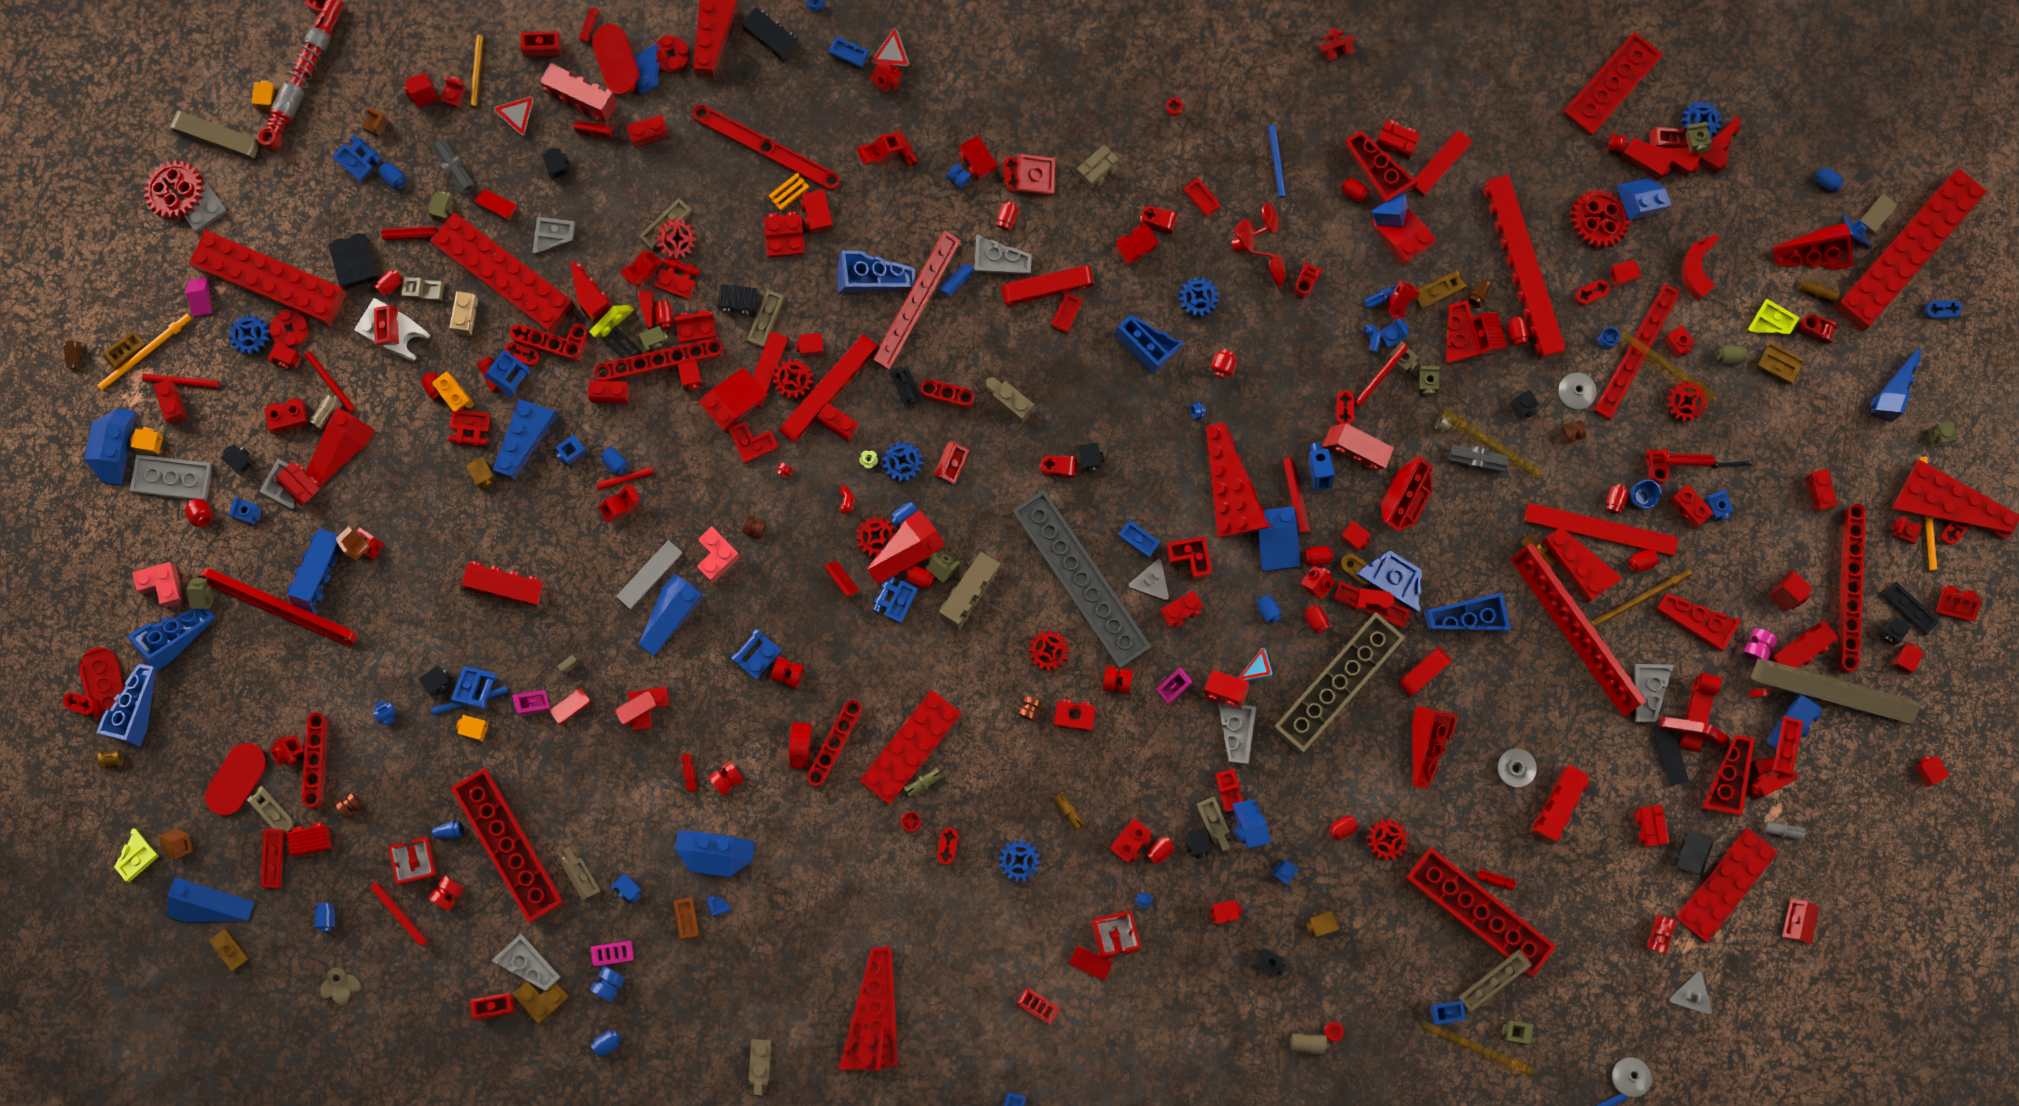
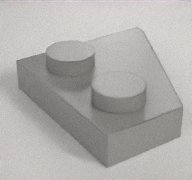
M537 217L532 253L537 254L573 241L576 222Z
M277 459L259 493L293 510L294 499L274 480L289 464Z

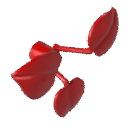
M1267 202L1262 208V218L1266 226L1254 232L1252 222L1249 219L1242 220L1232 232L1237 236V238L1232 239V248L1235 253L1246 251V254L1270 257V271L1279 289L1286 275V268L1282 257L1278 254L1274 256L1271 253L1252 250L1255 246L1254 236L1268 229L1271 234H1275L1279 228L1277 211L1271 202Z

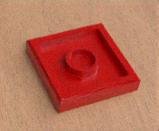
M1019 154L1017 163V191L1054 195L1055 158Z

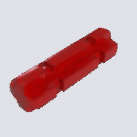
M589 8L587 13L589 16H586L581 28L582 32L578 36V40L581 42H589L591 37L589 34H592L597 21L596 18H598L600 13L597 8Z
M689 753L681 755V762L684 764L682 767L684 779L687 782L685 784L686 790L693 792L697 790V784L694 781L696 778L693 764H691L693 762L692 756Z
M1480 869L1477 875L1478 880H1486L1487 883L1499 887L1504 886L1505 889L1514 890L1516 885L1514 879H1506L1504 876L1492 872L1488 873V871Z

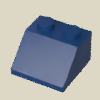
M1650 178L1617 186L1629 220L1661 214L1672 206L1666 189Z

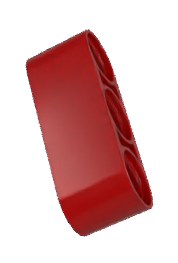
M931 379L924 380L921 384V395L928 401L966 410L974 405V394L970 389ZM928 386L934 388V391L930 394L924 391ZM945 391H950L953 394L950 398L942 396ZM966 395L969 396L971 400L967 403H964L961 401V397Z
M1438 647L1398 683L1412 697L1452 660Z

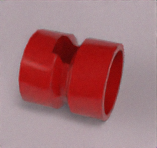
M779 656L773 667L770 680L778 683L785 682L786 686L797 689L805 666L796 662L791 664L788 659ZM789 670L792 671L790 677L787 676Z
M1106 666L1102 691L1113 692L1117 690L1120 694L1129 695L1133 670L1122 668L1118 671L1117 667ZM1117 676L1123 677L1121 685L1116 684Z
M731 761L721 767V771L716 770L708 776L722 797L731 791L732 786L737 787L745 781Z
M443 875L438 883L439 888L434 889L428 899L450 912L455 905L454 899L459 898L465 888Z

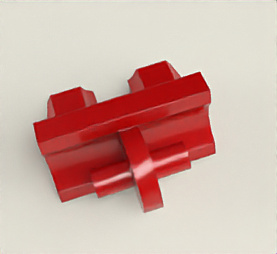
M1332 27L1329 29L1330 34L1325 36V40L1332 39L1333 42L1318 46L1319 51H1323L1326 60L1337 58L1335 47L1340 46L1343 55L1354 52L1352 42L1355 39L1354 35L1339 39L1338 37L1344 35L1343 31H1336Z
M1657 914L1646 948L1665 955L1677 921Z

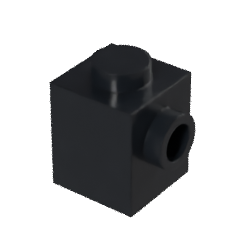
M550 148L545 153H542L551 180L569 174L566 164H569L566 153L562 154L560 148Z
M1530 389L1514 398L1510 403L1520 420L1526 416L1530 418L1536 414V409L1540 406Z
M1098 443L1079 445L1078 450L1082 471L1094 473L1101 469V463H1104L1103 451L1099 452Z
M235 444L227 447L220 457L241 477L254 464L248 457L250 453L243 446L238 448Z
M1893 616L1887 620L1878 635L1885 642L1894 646L1903 640L1911 626L1897 616Z
M439 666L418 678L431 697L437 693L439 695L443 694L449 689L448 686L451 685L449 672L446 668L442 669Z
M1207 828L1186 833L1188 841H1185L1187 853L1191 852V856H1196L1197 859L1207 857L1208 853L1212 851Z
M1263 948L1253 966L1272 977H1276L1277 974H1282L1286 965L1283 964L1284 958Z

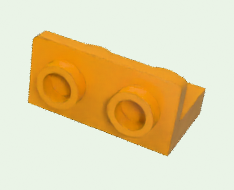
M446 371L432 382L454 412H457L463 406L470 409L475 405L449 372Z

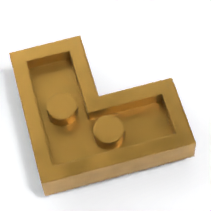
M527 981L513 994L538 1024L543 1022L569 998L557 982L541 995Z

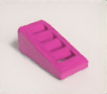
M631 941L591 947L594 967L634 960ZM622 946H626L627 957L624 958ZM616 947L618 948V959L615 958L614 948ZM606 949H610L611 960H607ZM598 950L602 951L603 961H599Z

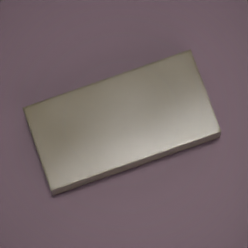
M1883 193L1862 217L1861 221L1874 234L1898 204Z

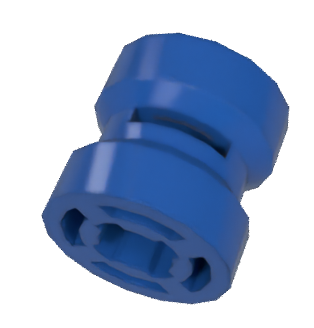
M958 163L946 175V179L956 183V187L960 190L967 185L972 177L968 171H963Z
M1613 327L1604 329L1598 337L1599 346L1604 350L1613 349L1620 340L1619 331Z

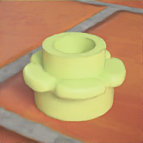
M872 450L863 451L859 458L860 464L867 469L876 466L878 463L877 454Z

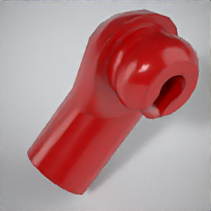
M844 485L838 490L844 498L839 509L841 513L847 514L853 510L855 497L848 487Z

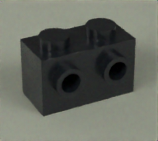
M1689 830V833L1685 834L1682 840V845H1684L1682 853L1679 852L1676 857L1675 863H1677V867L1680 870L1702 877L1715 840L1707 835Z

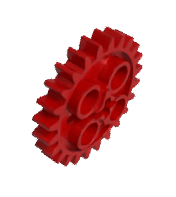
M174 160L173 165L167 161V166L165 167L160 164V170L154 168L155 174H149L151 180L145 181L149 185L143 188L147 192V194L143 195L147 199L145 203L150 207V210L164 219H167L169 216L174 220L175 215L181 219L182 213L189 216L188 210L194 212L193 206H200L197 200L204 198L200 195V193L205 192L201 187L205 184L201 180L203 178L202 175L190 163L186 164L183 160L180 163ZM165 179L185 198L183 201L164 182Z
M1597 189L1592 193L1588 191L1585 195L1582 194L1574 202L1575 205L1571 207L1573 212L1569 215V217L1574 218L1569 222L1575 225L1572 231H1578L1576 238L1582 236L1581 242L1583 243L1587 240L1588 247L1595 244V249L1600 245L1603 249L1607 246L1611 248L1615 243L1618 244L1621 239L1623 240L1626 236L1625 233L1629 231L1627 226L1631 222L1627 220L1628 216L1625 214V207L1621 206L1623 202L1617 201L1619 196L1617 195L1613 198L1611 191L1608 195H1605L1604 189L1600 194ZM1588 206L1592 207L1595 211H1591ZM1607 209L1610 210L1613 213V215L1609 214L1607 212ZM1587 224L1592 225L1593 229L1589 228ZM1605 227H1609L1611 232L1607 231Z

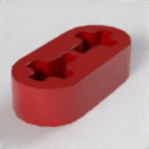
M1007 157L1003 162L1005 186L1011 193L1019 192L1017 191V185L1015 188L1009 185L1011 184V177H1015V182L1017 183L1018 159L1015 157ZM1010 162H1012L1013 165H1016L1014 166L1013 173L1010 172L1009 167H1006L1009 166Z
M1605 280L1595 281L1578 289L1574 297L1575 301L1581 306L1591 304L1604 298L1609 293L1610 286ZM1598 285L1605 288L1603 293L1601 291L1594 292ZM1581 293L1584 295L1590 293L1586 301L1584 298L1580 299Z
M510 342L505 346L504 350L511 354L509 350H513L516 347L520 354L514 353L513 356L526 366L534 367L540 362L539 353L531 347L516 342ZM532 353H534L533 355L535 357V360L531 359L530 362L528 358L524 356L525 354L531 356Z
M1343 390L1336 398V422L1338 425L1344 423L1351 425L1354 420V395L1350 391ZM1343 395L1350 399L1346 407H1344V401L1340 400L1343 398ZM1344 411H1346V416L1350 417V419H1348L1347 422H1344L1343 419H1340V417L1343 416Z
M79 692L66 693L63 698L65 708L81 714L93 715L99 709L97 699ZM72 698L73 700L78 701L77 704H74V702H72ZM85 703H88V705H90V709L89 707L84 706Z
M946 828L941 833L937 858L943 865L951 864L955 858L958 833L953 828ZM951 831L955 839H951L950 845H946L947 838L944 835ZM946 848H949V855H952V857L948 858L947 861H943V857H940V855L945 853Z

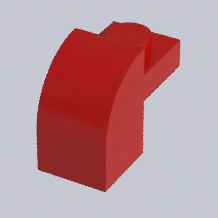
M893 132L881 135L874 143L860 145L856 150L863 165L875 163V166L896 157L902 151L903 146L897 133Z
M650 250L641 252L633 264L623 267L620 274L624 276L628 283L641 287L656 273L663 261Z
M629 484L617 495L605 498L598 508L605 521L609 523L637 509L640 498L632 484Z
M792 723L789 742L790 768L809 769L812 737L811 723Z

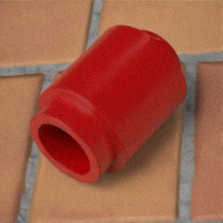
M1352 177L1350 180L1346 179L1341 186L1342 194L1355 202L1363 203L1370 191L1366 188V185Z
M1007 201L1001 204L996 219V226L998 228L1010 231L1011 227H1014L1019 213L1015 203Z
M389 269L376 281L377 283L374 287L385 297L402 284L401 279L403 277L395 269L393 271Z
M670 301L656 302L653 308L656 327L660 326L661 330L670 329L675 324Z
M1521 317L1511 318L1510 322L1507 323L1511 342H1513L1514 346L1527 344L1530 336L1526 320L1521 319Z
M428 372L422 376L421 384L429 398H432L433 401H438L443 397L432 382L439 375Z
M1620 484L1611 486L1605 503L1607 505L1606 510L1621 514V510H1624L1629 491L1626 490L1627 487Z
M1315 546L1305 549L1306 564H1311V566L1330 565V561H1333V550L1329 549V546Z
M1648 549L1631 555L1628 563L1630 569L1638 574L1655 568L1659 564V558L1655 550L1650 551Z
M914 565L913 568L909 567L905 575L908 578L907 583L921 589H930L935 578L931 572L917 565Z
M1314 604L1305 609L1306 614H1304V617L1311 629L1316 631L1317 634L1330 627L1329 619L1321 606L1316 607Z
M1350 814L1330 824L1331 829L1328 831L1334 840L1342 841L1355 833L1359 826Z
M1167 836L1165 838L1160 837L1148 849L1146 855L1155 865H1158L1174 851L1173 846L1175 844Z

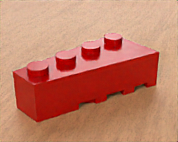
M699 0L693 66L695 76H715L735 14L738 11L737 0Z
M1361 130L1345 140L1346 149L1383 204L1400 193L1404 192L1407 194L1417 187L1418 181L1411 177L1403 167L1392 160L1387 153L1382 151Z
M472 561L467 563L459 590L466 591L468 587L472 588V591L477 594L483 595L489 592L495 598L506 599L508 597L510 601L536 607L543 582H540L538 577L528 576V578L521 577V573L515 571L506 573L502 572V568L496 566L487 568L483 567V563Z
M1570 764L1565 766L1529 834L1548 845L1557 843L1562 835L1564 826L1571 819L1570 814L1572 810L1576 809L1580 802L1579 796L1581 792H1585L1590 783L1587 781L1589 775Z

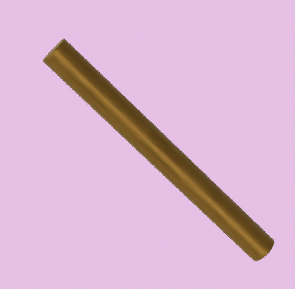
M476 35L470 107L473 108L478 106L483 35Z

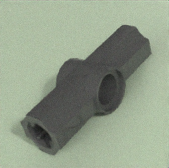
M445 139L434 143L431 149L439 159L441 167L449 179H452L461 194L470 192L475 185L466 173L465 167L458 156L453 153Z
M1453 444L1449 451L1448 461L1468 465L1469 468L1475 470L1488 469L1506 472L1508 465V456L1488 452L1487 449L1481 447L1468 448Z

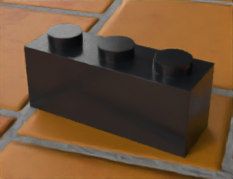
M755 7L741 23L743 31L784 63L799 48L798 37L792 32L788 33L785 31L784 26L780 22H774L770 19V15L763 9L760 11Z

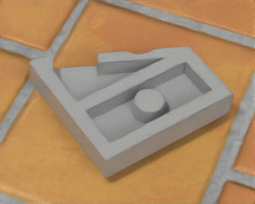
M207 182L202 186L205 192L200 193L204 198L197 200L200 206L194 205L195 211L188 210L189 216L184 215L196 233L227 213V210Z

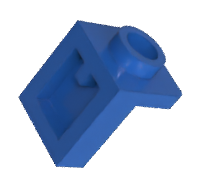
M1400 318L1395 323L1379 331L1381 333V340L1386 348L1389 349L1407 339L1409 335L1408 325L1404 321L1402 322Z

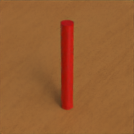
M652 467L600 481L596 484L598 490L654 473Z

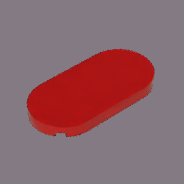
M604 24L594 34L592 41L593 50L606 87L615 94L626 95L635 89L636 82L639 80V69L624 29L615 24Z
M94 647L86 651L82 660H80L79 673L85 695L94 697L99 703V709L93 716L101 721L107 709L110 710L116 702L114 700L116 695H120L126 686L120 663L115 653L103 647Z
M242 743L230 751L205 793L206 804L212 812L227 816L238 812L243 807L267 767L266 755L259 746L252 743Z

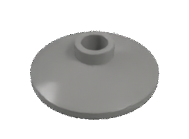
M1571 373L1560 382L1558 393L1564 405L1574 410H1581L1589 407L1595 400L1596 386L1589 376L1583 373ZM1576 387H1581L1582 392H1577Z
M1510 749L1500 757L1497 766L1500 778L1511 787H1524L1534 779L1537 771L1535 759L1529 752L1523 749ZM1514 765L1519 767L1518 772L1513 771Z
M1629 1057L1620 1060L1612 1071L1614 1086L1625 1096L1639 1097L1645 1094L1651 1086V1072L1647 1065L1637 1058ZM1631 1073H1635L1637 1078L1633 1079Z

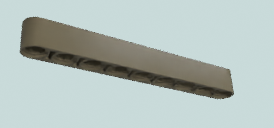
M1760 658L1757 659L1751 675L1752 679L1760 683L1911 724L1914 723L1921 707L1918 702Z

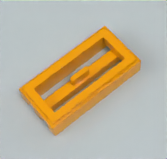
M796 173L772 192L769 198L782 211L810 187ZM798 180L797 183H795L792 187H790L788 190H786L783 194H781L778 198L775 199V197H777L780 193H782L785 189H787L790 185H792L795 181ZM800 185L803 186L791 197H789L786 201H784L781 205L779 204L781 200H783L786 196L791 194Z

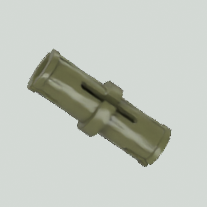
M936 767L923 777L922 775L919 776L918 780L904 787L906 792L914 788V790L907 793L908 796L911 798L923 789L927 790L928 786L942 779L941 773L933 777V775L940 772Z

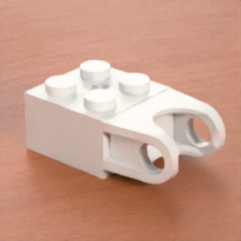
M375 298L354 329L360 337L374 345V308L386 306V304ZM398 312L399 344L376 346L390 354L392 353L407 360L415 361L417 357L407 349L408 341L413 337L429 339L430 334L406 315Z

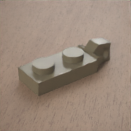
M1215 796L1197 803L1196 806L1211 841H1213L1214 845L1219 843L1222 852L1229 850L1230 846L1227 839L1231 838L1229 835L1230 831Z
M570 847L558 854L565 872L582 900L590 898L601 891L582 858L574 856Z
M751 1039L749 1080L750 1085H754V1095H763V1085H768L772 1040Z

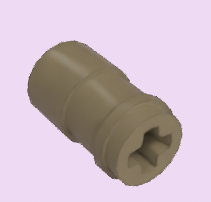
M326 394L309 422L324 431L336 409L342 407V404L337 401L338 397L335 395L331 397Z
M1292 1033L1291 1051L1295 1053L1304 1052L1325 1056L1326 1048L1329 1049V1044L1326 1043V1036Z

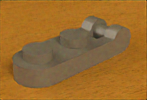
M261 785L257 789V793L247 798L248 802L272 828L285 829V834L291 832L294 827L292 817ZM264 797L266 801L260 804L258 801Z

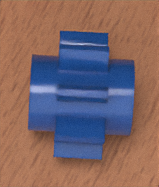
M382 700L375 704L377 709L373 710V714L379 724L384 722V724L388 725L395 721L393 717L397 715V712L391 702L386 704Z

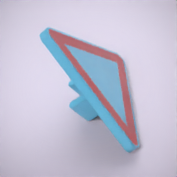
M1264 648L1257 653L1238 677L1239 679L1251 681L1273 675L1268 655Z

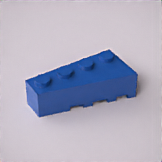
M519 399L493 467L496 475L511 480L517 478L532 452L536 450L543 436L549 431V427L557 419L558 415L554 410Z
M320 528L317 534H313L310 542L311 546L303 555V563L301 567L296 569L295 580L293 584L290 583L287 589V595L291 604L316 614L315 604L317 601L321 602L323 584L328 583L330 579L331 569L329 568L330 566H335L341 550L336 541V538L339 536L338 534Z

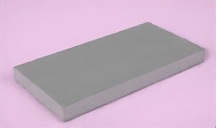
M136 454L130 492L189 500L204 499L207 501L213 464Z

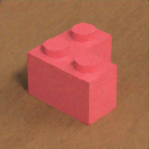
M711 526L698 539L699 543L710 554L697 567L713 584L740 556Z
M171 562L132 572L136 591L144 595L157 591L160 604L166 608L185 603L177 567Z

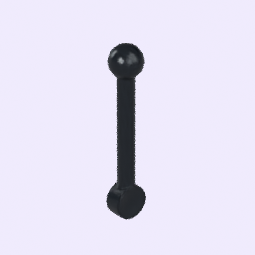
M1752 460L1724 463L1715 461L1712 467L1716 469L1719 466L1752 465Z

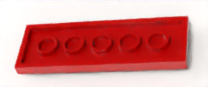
M1634 31L1569 104L1563 114L1592 136L1661 59L1663 54Z
M931 689L859 781L891 805L962 713Z
M1748 827L1745 828L1676 915L1675 919L1703 942L1708 943L1779 852Z

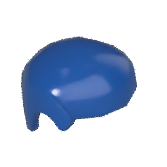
M1646 479L1633 486L1630 498L1634 506L1639 509L1648 510L1657 505L1662 492L1659 484L1653 480Z

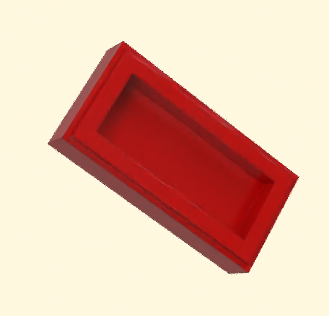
M1198 177L1183 188L1184 193L1206 218L1221 208V204Z
M1066 292L1051 323V327L1068 334L1083 299Z

